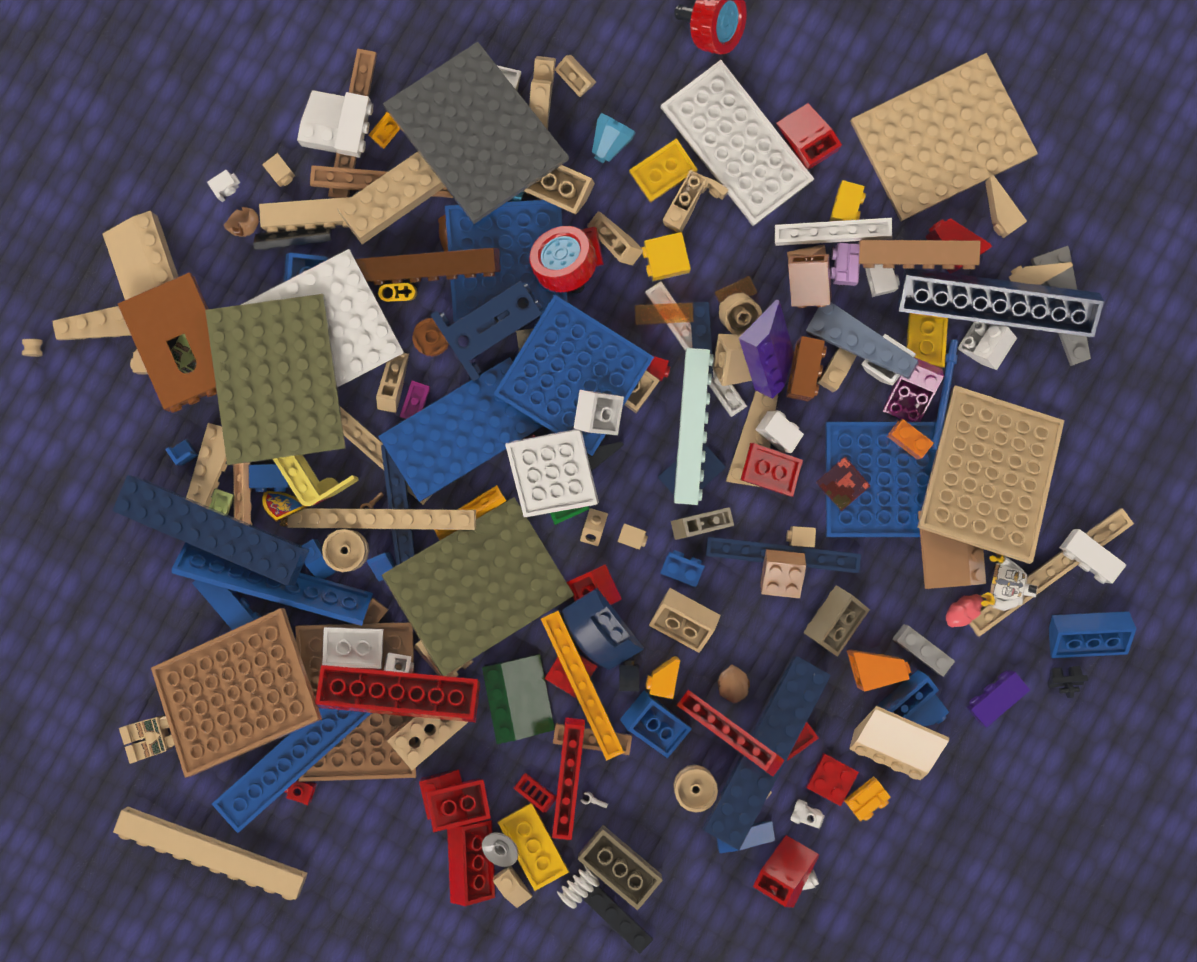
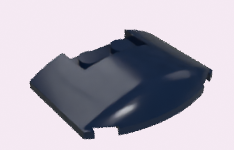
M595 588L562 610L564 623L577 647L591 661L608 670L644 649L598 588Z

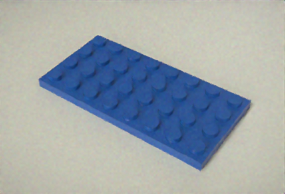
M510 357L479 375L480 378L475 381H469L378 436L419 502L506 450L505 444L507 442L522 440L544 427L539 422L494 395V392L513 363Z

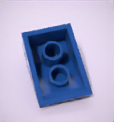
M645 690L620 719L628 731L666 758L672 754L692 730L688 724Z

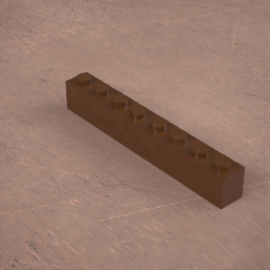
M499 248L355 259L366 281L374 282V285H384L385 281H392V284L403 283L405 279H410V283L421 282V278H428V281H439V277L446 276V280L458 279V275H464L465 278H476V274H483V277L495 276L496 272H501Z

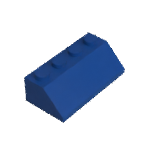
M1130 612L1052 615L1049 625L1051 658L1128 654L1136 632V626Z

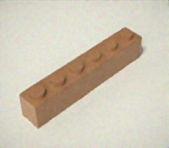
M860 240L859 264H863V268H875V265H883V268H895V265H903V269H914L915 265H923L922 269H934L935 265H943L942 269H955V265H963V269H975V266H979L980 241Z

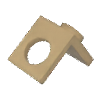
M589 509L580 539L581 542L599 546L608 513ZM592 534L596 537V539H588L586 535Z

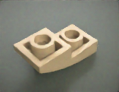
M706 177L707 181L702 193L708 188L712 196L723 200L728 193V189L717 181Z

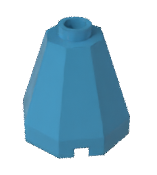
M601 113L597 120L592 153L595 154L594 158L602 163L605 160L610 162L633 139L636 132Z

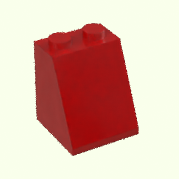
M951 218L947 221L942 219L929 229L930 233L926 236L927 240L980 241V255L992 247L989 242ZM955 265V269H947V271L954 273L962 268L963 265Z

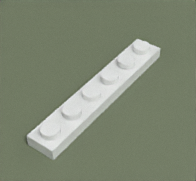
M892 218L775 225L776 246L892 239Z

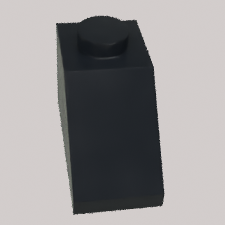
M625 660L623 664H619V691H639V665L635 664V661Z

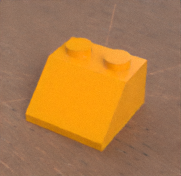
M672 657L653 670L651 676H647L646 689H648L650 695L673 699L680 664L678 657Z

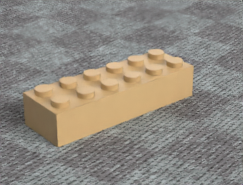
M416 152L339 205L337 209L360 243L364 244L445 186L419 152Z

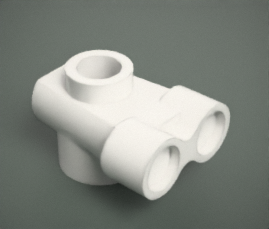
M800 799L796 802L795 810L791 816V821L797 824L801 822L818 829L821 827L824 815L819 809H812L807 806V802ZM810 815L814 817V822L811 820Z

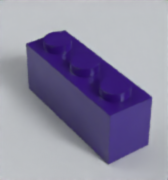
M1011 670L1004 671L999 675L997 682L986 686L983 694L975 696L969 701L970 705L966 708L982 726L987 728L1030 691L1029 687L1016 672Z

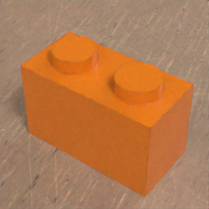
M904 419L899 420L887 435L888 438L916 459L923 458L934 444V442Z

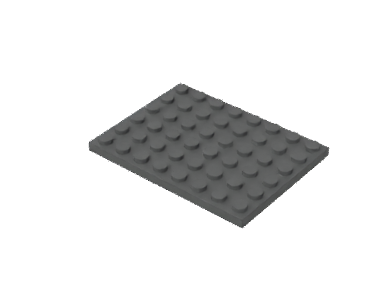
M476 42L383 103L386 111L473 224L569 160V156L479 42Z

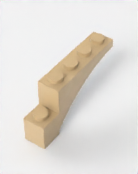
M537 56L535 58L534 77L531 82L529 107L548 130L556 58Z

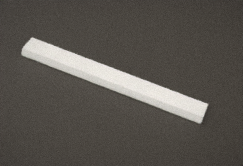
M660 281L645 293L686 351V348H692L691 324ZM713 370L714 379H711V385L709 386L730 417L746 408L747 405L733 385H721Z

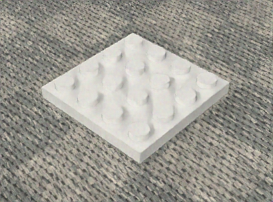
M574 429L507 442L505 444L524 517L599 503L581 430Z

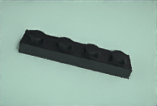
M323 225L316 226L314 230L299 228L297 231L283 230L275 233L255 234L253 244L255 250H268L274 247L286 248L290 245L298 244L303 246L315 242L325 243L331 241L332 229H325Z
M599 886L594 887L593 892H589L588 896L584 898V901L639 954L653 941V937Z

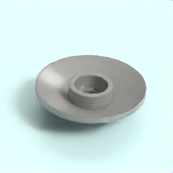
M490 833L483 839V853L493 864L508 867L513 865L518 859V848L508 836L502 833Z

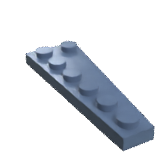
M832 302L830 305L818 308L806 329L807 333L907 379H910L919 363L917 359Z

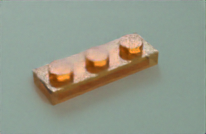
M693 303L635 305L636 325L694 322Z

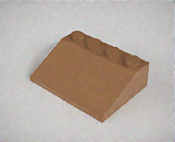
M918 511V516L920 519L921 511ZM920 529L925 589L986 584L984 552L982 548Z

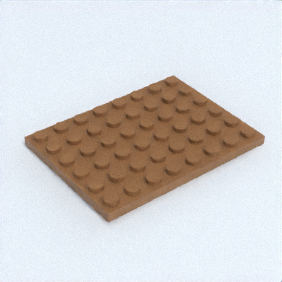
M285 608L271 612L151 668L185 778L196 775L322 720L318 706L315 705V697Z
M410 622L363 623L362 626L357 624L296 626V644L315 700L320 668L323 661L324 627L384 629L382 668L361 669L384 671L388 653L411 656V662L414 663L413 627ZM396 664L395 668L396 670H401L402 666ZM371 713L299 778V781L416 778V768L411 770L385 738L409 716ZM412 737L409 740L410 745L416 744V737Z

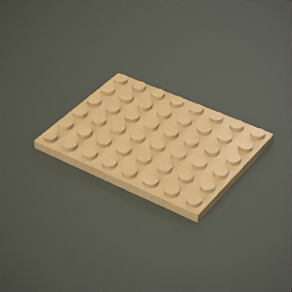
M987 53L850 120L900 221L916 215L1038 154Z
M954 386L951 391L944 426L917 528L1031 564L1035 555L1064 420Z

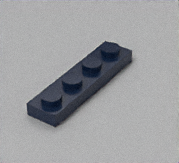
M709 302L690 303L692 348L707 349L712 354ZM713 364L709 366L708 374H712L711 379H714Z

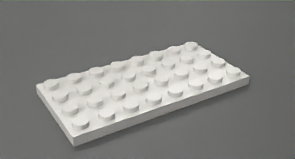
M722 60L718 61L661 105V109L713 176L728 189L727 194L752 226L756 225L814 180Z

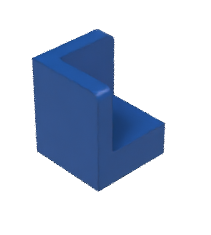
M187 439L173 448L168 447L165 449L175 465L179 466L185 465L198 456Z

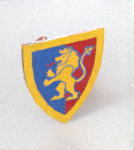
M267 491L264 492L262 497L265 512L276 522L280 521V526L282 527L287 526L288 516L308 507L302 505L298 498L286 493Z

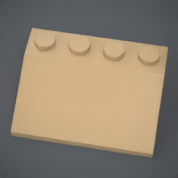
M152 211L133 216L103 233L125 300L178 278L158 216Z
M876 706L854 729L849 749L855 751L858 755L873 759L876 763L887 765L894 771L902 772L913 779L921 780L935 764L949 742V737Z

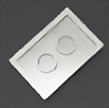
M324 627L322 665L381 669L384 629Z

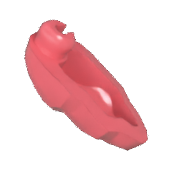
M981 595L963 596L953 603L946 614L947 625L950 627H962L976 619L981 614V602L984 601Z

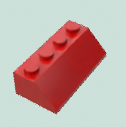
M482 820L447 829L450 903L468 906L495 898V884L493 882L494 864L487 859L482 850L483 839L492 833V820Z

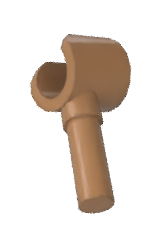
M380 492L369 503L362 504L360 509H363L365 506H368L369 509H374L373 506L384 494Z

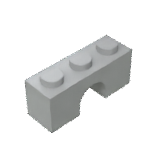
M903 624L892 639L940 676L944 677L955 662L908 625Z

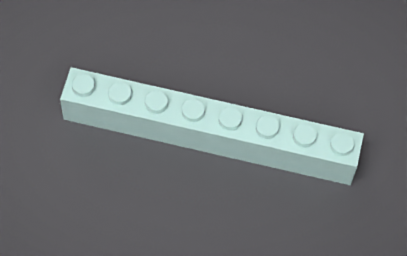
M686 348L674 490V503L698 505V501L702 500V489H699V483L703 482L704 478L701 462H705V451H702V445L707 440L704 424H708L709 414L705 412L706 404L709 405L710 393H707V385H711L712 374H708L709 366L713 364V354H710V350Z

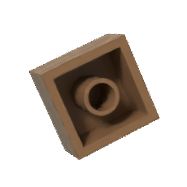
M766 549L760 581L761 594L800 598L806 570L805 554Z

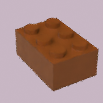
M801 336L796 341L786 392L787 398L808 402L814 396H817L819 384L816 383L818 377H821L823 365H820L822 358L825 357L827 349L824 346V340Z

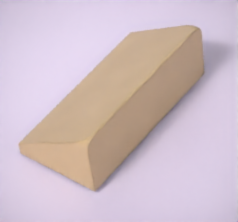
M566 55L555 68V71L579 97L596 83L572 55Z

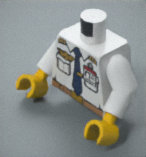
M996 553L997 557L990 556L992 562L999 561V564L996 563L990 593L987 592L981 595V597L987 599V601L981 602L982 606L990 605L993 608L1006 611L1022 605L1024 595L1036 597L1038 586L1027 584V574L1022 568L1004 555Z

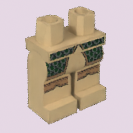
M161 715L119 728L124 745L145 738L143 741L125 747L130 764L168 751L175 746L172 734L169 735L167 728H169L166 716Z

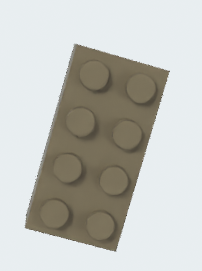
M604 825L598 829L578 853V860L636 910H639L663 881L661 873Z

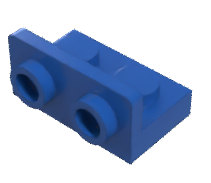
M673 550V553L668 552L660 573L696 587L705 568L704 565H701L702 561L691 557V560L683 558L684 553Z

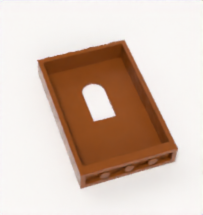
M190 272L118 303L164 410L174 413L181 410L183 405L188 403L192 405L198 403L200 398L206 395L211 397L217 394L205 311L209 310L195 277ZM182 334H185L197 363L196 368L190 373H183L179 370L167 344V341Z

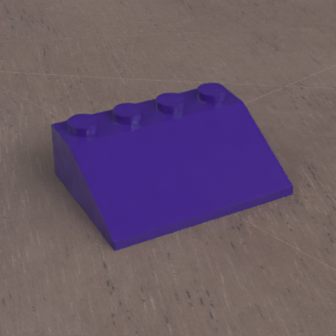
M777 299L739 337L755 390L772 399L785 386L794 356L781 304Z

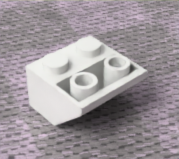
M974 322L958 346V349L978 363L997 370L1017 337L1007 326Z

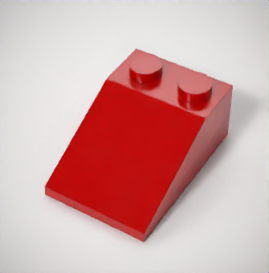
M481 778L426 792L433 832L491 819L484 780Z

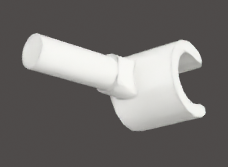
M591 792L584 793L590 797L589 801L581 799L583 804L591 802L604 808L608 806L607 803L594 798Z

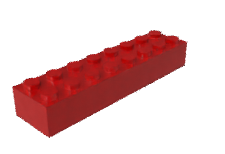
M321 665L315 705L326 709L476 723L481 683L478 679Z

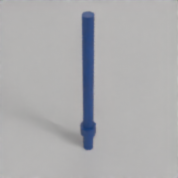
M951 340L949 353L946 354L945 363L947 364L933 437L934 444L931 448L933 451L938 449L944 426L954 364H957L958 355H956L958 340Z

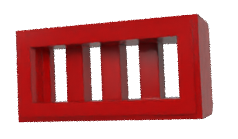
M524 773L514 787L517 792L542 812H547L556 800L555 794L527 773ZM527 781H530V784L527 786V788L525 790H522L525 783ZM533 786H536V788H535V790L533 791V793H532L531 795H529L528 793L530 792V790L532 789V787H533ZM541 790L542 794L537 800L534 799ZM547 795L549 798L546 800L544 805H542L541 802Z

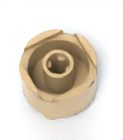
M744 293L730 295L719 305L721 323L735 335H742L762 315L760 306Z

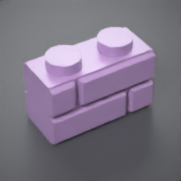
M838 243L835 248H832L831 259L834 260V267H831L830 278L833 279V284L852 286L858 284L860 244Z

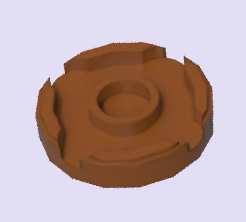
M433 318L422 320L415 326L412 340L420 353L426 356H438L447 350L449 343Z

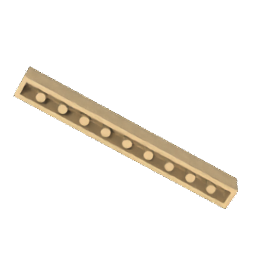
M131 807L121 810L113 833L119 834L118 836L122 839L135 840L141 846L149 845L160 853L168 852L173 854V857L176 859L189 860L191 864L199 867L203 865L208 867L211 872H222L233 880L241 879L246 881L245 883L249 886L262 887L268 893L276 892L287 900H296L308 874L307 872Z

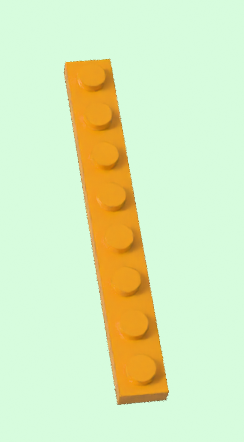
M559 610L541 618L606 761L624 753Z

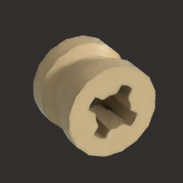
M22 340L24 345L23 356H43L41 351L43 340Z

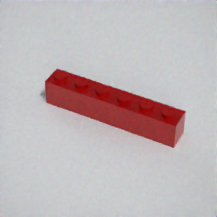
M687 690L677 704L679 708L771 776L776 774L785 761L691 691Z
M565 717L552 838L572 840L585 728L584 719Z

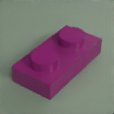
M411 381L400 417L408 419L423 410L431 387Z

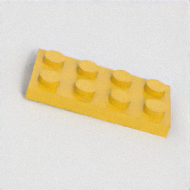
M532 803L498 821L504 835L511 838L518 848V861L534 891L569 873L565 862Z

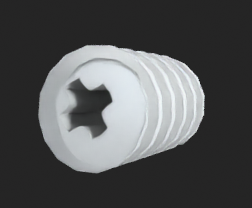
M585 865V872L580 869L578 870L580 877L573 875L574 883L569 880L567 881L569 888L562 886L563 893L557 891L563 902L573 909L577 907L576 902L581 903L582 897L586 898L588 896L587 891L593 892V886H599L598 877Z

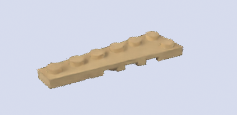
M119 306L52 321L57 340L131 336Z
M755 390L726 482L756 486L740 479L750 443L770 448L771 443L755 429L767 411H776L778 394L772 399Z
M207 424L187 493V498L208 507L212 501L211 495L214 489H217L220 482L218 479L221 472H225L227 464H225L227 460L221 426Z

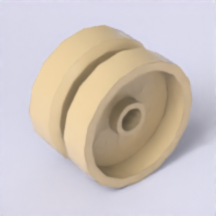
M350 529L336 530L324 541L322 548L323 558L333 570L340 572L356 570L363 566L368 558V542L358 531ZM347 548L348 553L344 554L343 550Z
M699 765L686 766L679 771L674 780L676 799L686 810L702 812L710 808L716 801L718 794L717 783L711 772L705 767ZM698 786L699 790L696 791L693 787Z

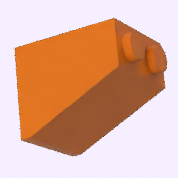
M847 650L856 686L864 692L910 679L908 675L911 673L909 664L903 659L895 656Z

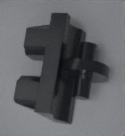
M1080 666L1069 667V676L1066 677L1063 675L1062 668H1052L1050 670V680L1047 682L1048 688L1064 687L1059 688V693H1065L1067 698H1073L1074 692H1080L1079 685H1084V682L1088 681L1087 675H1083Z

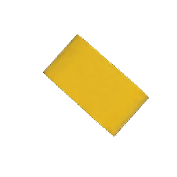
M409 283L384 284L379 288L378 294L383 301L387 302L411 301L417 296V289ZM388 287L393 290L391 298L384 296V290ZM406 287L412 290L408 297L406 294H398V290L404 291L407 289Z

